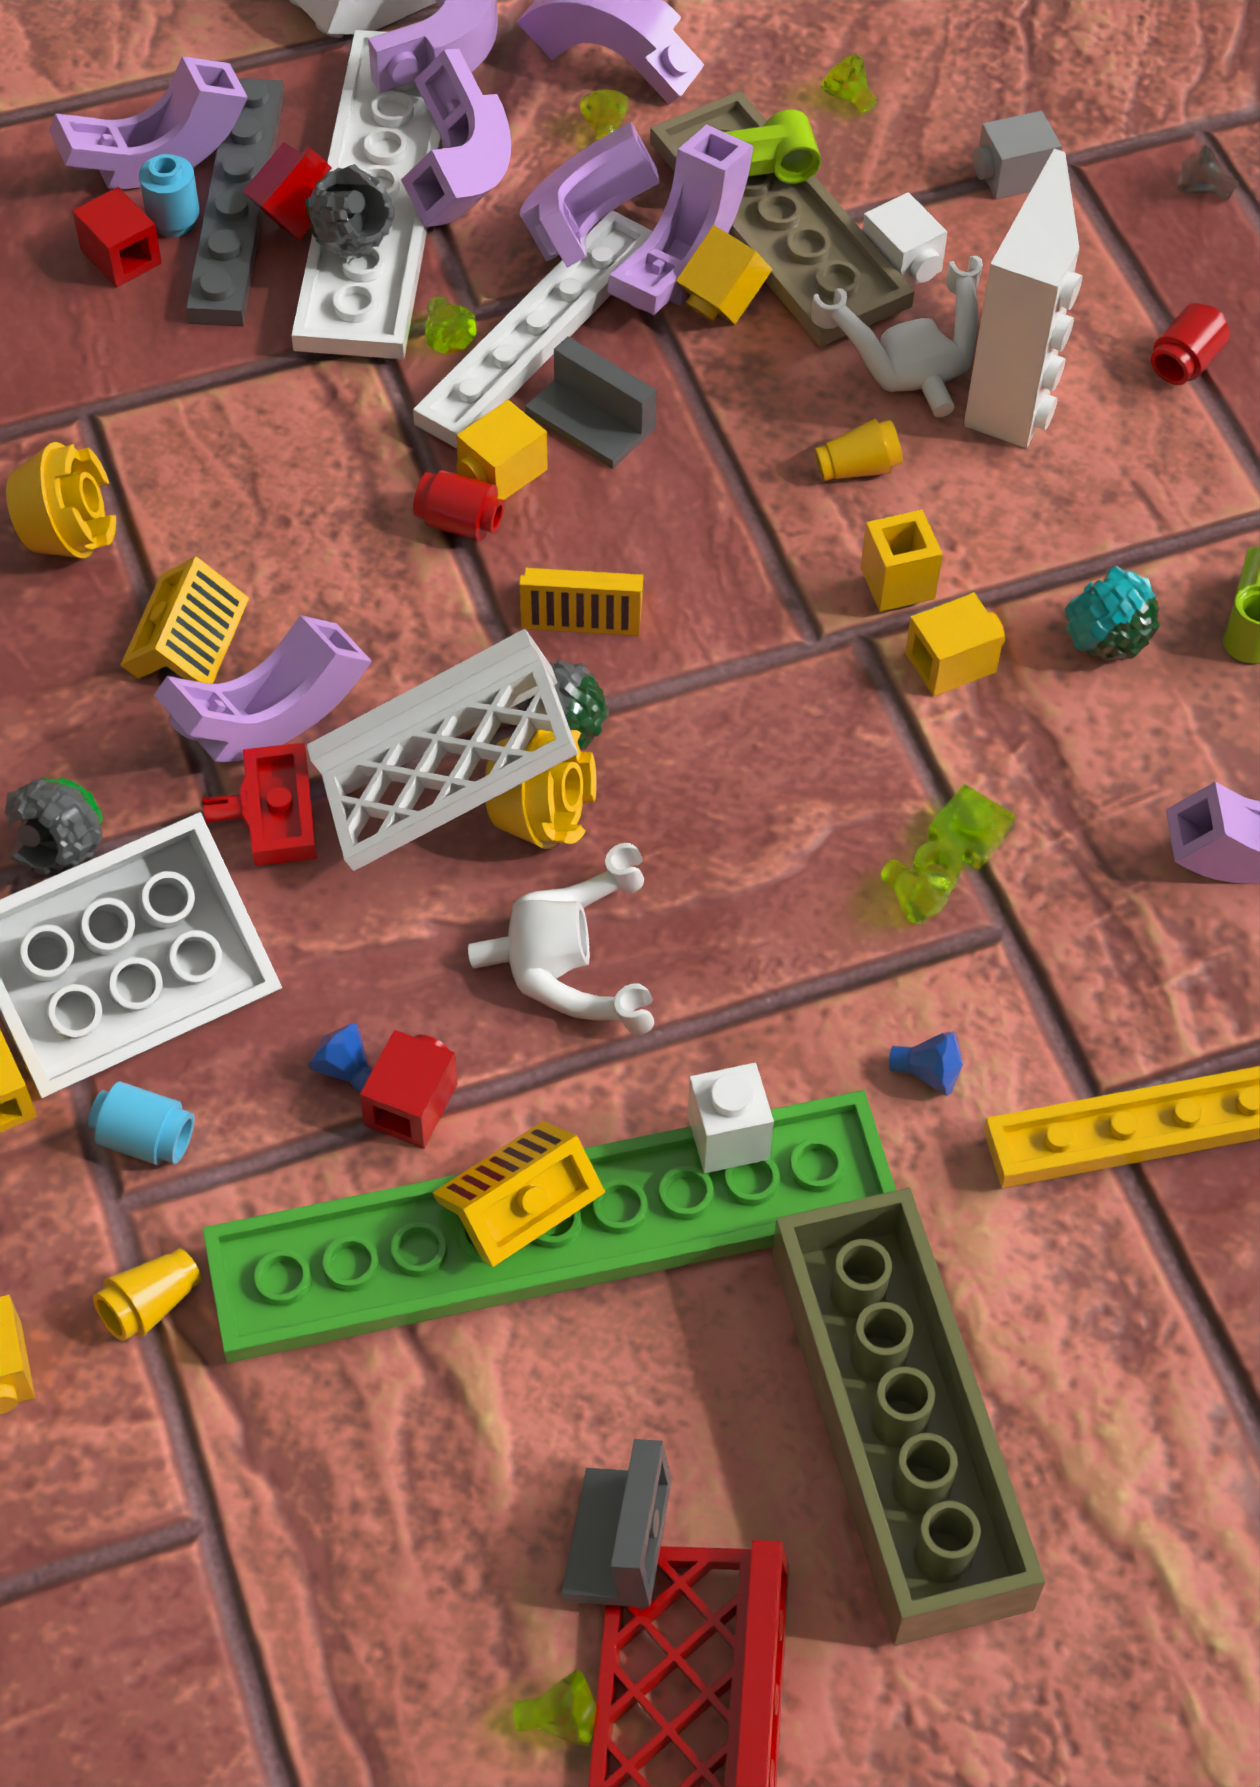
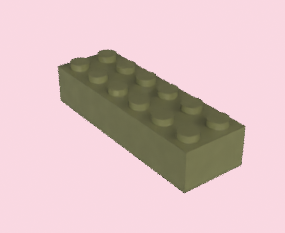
M910 1187L776 1218L772 1256L893 1645L898 1646L1034 1611L1046 1581Z

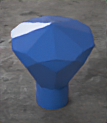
M352 1023L323 1036L309 1062V1069L350 1082L360 1094L373 1069L368 1064L361 1032L357 1024Z
M954 1031L941 1033L914 1047L892 1046L889 1056L891 1072L912 1073L945 1096L952 1093L963 1066L958 1037Z

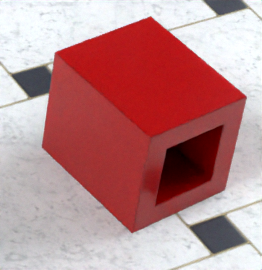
M283 142L242 193L279 227L300 240L311 225L306 213L305 200L311 196L316 182L323 178L326 173L330 172L332 167L310 147L307 146L301 153Z
M119 186L72 210L80 250L116 288L162 264L155 223Z
M394 1029L360 1093L364 1126L425 1149L458 1084L455 1052L450 1051L442 1042L431 1036L419 1034L413 1037Z

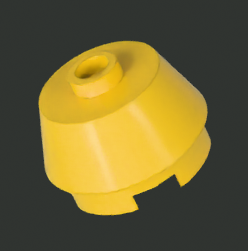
M53 442L9 474L6 484L9 515L20 540L32 552L87 558L93 553L95 548L110 545L116 531V514L105 516L104 502L99 488L110 485L101 462L90 448L76 450L74 444L65 446L61 443Z
M536 729L524 751L533 752L556 739L554 732ZM570 730L578 751L577 755L485 802L488 815L497 828L544 849H551L558 843L573 844L582 838L586 830L582 825H577L581 816L583 802L595 803L596 767L593 753L580 751L577 743L581 734L579 731ZM511 737L500 740L496 745L505 747ZM488 760L485 776L490 774L497 761Z

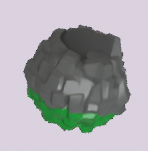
M44 777L33 779L29 784L18 788L17 791L8 792L5 807L7 826L18 820L22 822L17 831L19 839L14 842L15 845L11 850L9 858L18 864H22L24 868L30 871L35 870V873L46 876L58 875L80 865L82 862L89 861L94 856V850L101 843L103 833L101 830L102 812L94 801L95 798L91 791H87L81 785H77L76 782L63 777L59 779H47Z

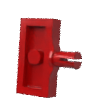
M305 742L243 749L245 776L240 787V794L212 798L203 797L205 823L243 819L244 825L251 836V848L255 866L318 859Z

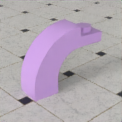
M435 0L440 9L431 17L421 22L368 38L371 80L379 93L414 82V79L445 49H460L470 71H474L485 60L496 39L498 27L497 0Z
M534 0L517 21V24L552 61L576 44L594 43L612 49L628 60L668 104L681 97L704 66L700 59L672 30L681 17L663 0Z
M460 49L443 50L414 79L438 127L444 146L443 149L431 150L401 179L424 227L448 224L465 215L500 182L510 162L511 135L503 105L498 94L482 95Z
M182 56L165 94L144 112L119 120H105L55 113L49 132L65 166H73L80 170L98 169L109 189H115L118 186L121 189L141 187L139 181L140 168L146 161L157 155L172 154L181 156L188 160L192 167L207 158L229 135L248 97L230 63Z
M627 123L574 155L547 176L526 198L520 209V216L546 262L560 255L565 266L568 268L585 259V237L590 229L611 210L659 184L657 168L633 123Z
M706 124L678 148L673 185L664 212L644 244L609 274L607 293L653 315L669 301L681 306L689 298L690 294L676 280L713 225L729 234L745 191L753 145Z
M300 615L271 655L247 674L220 684H207L167 676L153 696L170 714L168 720L171 726L186 738L198 741L214 761L244 760L243 749L283 745L317 724L350 692L372 661L337 623Z
M1213 782L1165 809L1175 863L1197 874L1215 880L1239 884L1260 883V801L1243 797L1223 785Z

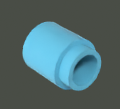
M160 154L146 161L139 171L145 214L155 223L156 231L166 237L186 235L194 228L200 213L194 170L191 163L181 156L172 154Z
M121 1081L115 1083L109 1092L105 1090L99 1092L93 1102L88 1119L89 1128L95 1130V1142L97 1145L155 1165H159L163 1161L177 1164L181 1160L189 1145L195 1123L194 1113L183 1110L180 1101Z

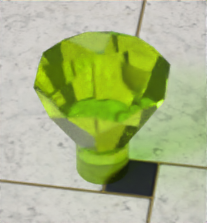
M852 54L836 63L822 81V90L828 95L852 102L861 114L868 113L878 103V99L868 88L864 61L860 54Z
M604 89L594 91L580 99V112L596 132V141L617 130L629 110V97L615 90Z
M436 296L428 302L427 310L429 316L424 329L427 345L444 355L464 350L477 334L475 315L465 306L449 304L441 296Z
M893 859L883 867L881 872L882 880L895 889L900 908L908 922L924 924L933 919L947 903L951 893L952 882L950 874L936 867L908 868L899 860Z
M577 1669L564 1677L539 1698L514 1702L513 1719L518 1732L542 1729L567 1742L582 1746H588L592 1740L596 1703L583 1673Z

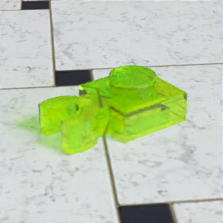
M964 784L930 823L927 838L931 842L925 843L917 850L912 873L919 877L927 866L933 864L940 865L946 870L941 877L939 890L943 893L950 892L959 882L963 861L980 870L1013 830L1016 815Z

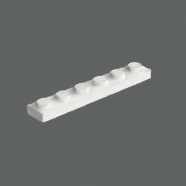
M611 210L586 235V258L568 268L563 260H561L413 409L414 425L457 448L456 435L506 400H509L554 354V348L567 336L570 337L611 295L607 293L609 274L638 250L653 231Z

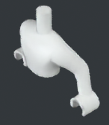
M970 256L968 272L959 270L954 261L949 262L945 280L946 287L956 295L953 341L946 337L938 329L935 321L930 318H920L897 324L887 329L881 335V340L879 341L873 331L846 306L847 294L841 288L835 289L834 305L823 303L819 295L814 294L811 319L820 328L833 329L839 326L858 349L870 373L884 390L895 392L922 389L933 415L938 418L945 417L954 410L955 405L944 383L967 373L971 367L978 325L976 290L983 266L982 259L978 256Z
M621 843L609 850L605 859L608 871L584 882L562 889L534 891L519 897L512 906L507 937L468 945V955L472 967L480 968L510 962L513 978L518 989L524 995L574 1018L620 1021L630 1033L635 1035H644L649 1032L654 1025V1018L651 1013L644 1009L634 1011L639 1007L650 1005L653 1001L648 989L639 983L629 984L619 990L615 997L584 993L557 980V978L574 968L589 965V935L583 908L618 889L625 893H634L643 886L644 877L638 868L632 867L641 864L643 861L637 847L631 843Z

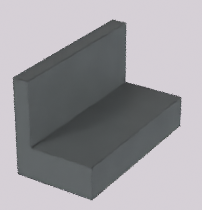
M567 336L554 348V381L525 406V414L609 467L614 468L656 429L657 390Z
M634 1439L628 1470L586 1468L561 1592L563 1602L650 1608L672 1483L662 1440Z

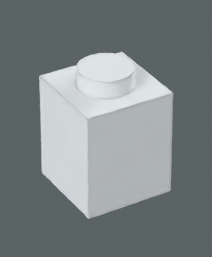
M909 192L864 213L862 231L910 286L919 282L929 281L942 271L948 232Z
M751 1063L690 1076L687 1116L704 1173L769 1160L774 1120L757 1064Z

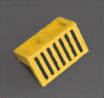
M196 556L165 571L158 579L120 666L138 679L167 666L185 680L213 684L249 597Z
M526 568L525 575L520 576L521 629L639 636L644 575Z
M543 1120L432 1193L439 1205L459 1215L482 1261L494 1267L606 1192L577 1135Z

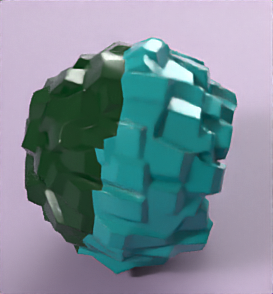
M1115 566L1106 571L1107 575L1103 581L1097 580L1095 583L1091 581L1084 588L1082 594L1069 601L1064 609L1065 617L1068 621L1065 629L1074 640V647L1087 652L1090 657L1123 661L1134 658L1144 647L1149 645V640L1160 627L1157 621L1159 607L1148 578L1141 577L1131 570H1123Z

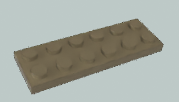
M738 91L650 127V144L675 173L678 148L706 124L722 132L764 127L767 120L741 91ZM775 173L748 176L745 191L729 234L755 250L773 269L765 282L819 347L847 335L839 326L833 329H825L814 324L811 319L814 294H818L823 303L834 305L835 289H843L847 294L846 306L867 326L913 307L915 291L815 176L797 184L782 182L775 176Z

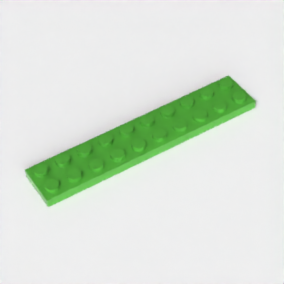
M865 1090L770 1109L774 1120L770 1159L714 1172L704 1173L691 1126L584 1148L606 1193L494 1267L482 1261L459 1215L439 1205L432 1193L460 1174L202 1227L227 1364L773 1247L776 1218L896 1191Z

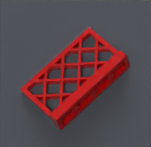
M752 1540V1549L661 1546L657 1568L672 1582V1585L651 1603L650 1608H645L642 1611L638 1607L605 1606L588 1787H621L630 1778L638 1787H651L638 1771L670 1742L675 1745L695 1768V1771L677 1787H700L705 1781L710 1787H777L790 1565L782 1541ZM673 1568H687L689 1570L680 1577ZM712 1569L739 1570L738 1593L715 1614L691 1589ZM683 1595L706 1622L674 1649L652 1622ZM625 1608L633 1619L622 1628ZM736 1615L734 1636L725 1627V1624ZM645 1630L667 1657L634 1684L619 1667L620 1650ZM717 1632L734 1651L733 1666L708 1687L685 1660ZM678 1668L701 1695L668 1723L645 1696L672 1671ZM618 1680L627 1692L616 1701ZM731 1688L729 1711L719 1698ZM638 1703L661 1731L628 1760L612 1741L613 1724ZM712 1706L729 1725L728 1740L703 1763L679 1734ZM612 1755L621 1767L609 1777L610 1757ZM726 1763L725 1784L723 1786L713 1774Z

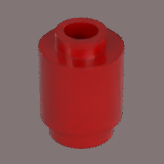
M1201 303L1187 305L1154 343V352L1151 354L1150 361L1156 374L1164 381L1173 385H1183L1187 381L1197 379L1230 340V330L1224 315L1217 308Z
M441 470L437 474L426 472L419 481L413 501L414 516L424 519L426 526L476 541H482L488 532L495 533L504 512V500L498 498L496 485Z

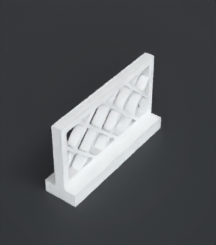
M526 629L515 633L307 744L310 760L322 774L344 860L353 871L578 754L554 687L557 684V680L552 666ZM534 696L526 711L511 709ZM501 723L517 725L505 747L489 744ZM478 726L471 740L455 738ZM536 729L554 732L556 738L554 741L533 752L524 751ZM446 752L461 754L450 776L433 774ZM423 755L415 770L400 767ZM481 758L497 761L489 775L476 782L468 780ZM391 781L406 783L393 806L378 803ZM368 784L360 799L346 796ZM425 787L441 790L432 805L420 811L412 810ZM370 816L385 819L377 834L358 842L357 838Z

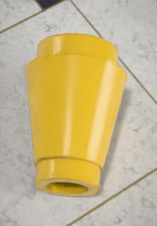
M873 418L825 443V445L814 448L817 465L823 481L890 474L891 467L903 464L899 438L890 419L878 423L877 419Z
M178 1248L170 1254H165L104 1279V1288L93 1295L94 1306L106 1328L118 1340L124 1342L133 1335L143 1338L190 1293L192 1288L201 1283V1274L190 1255L183 1249Z

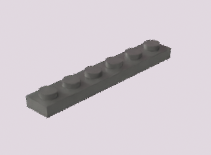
M238 78L248 98L235 126L217 148L186 307L189 324L244 327L264 212L244 195L242 191L275 153L285 99L283 80Z

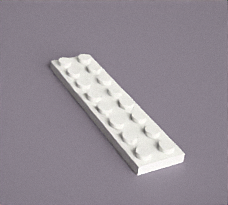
M355 30L327 163L332 167L331 171L338 167L345 168L356 164L359 169L378 178L380 183L386 186L385 191L392 199V204L395 207V218L389 229V234L383 237L379 247H373L368 251L367 255L361 258L352 256L346 258L339 257L336 253L317 243L316 238L312 234L291 335L293 351L404 359L428 227H424L401 179L431 150L442 149L443 141L415 82L379 93L372 82L368 38L387 32Z

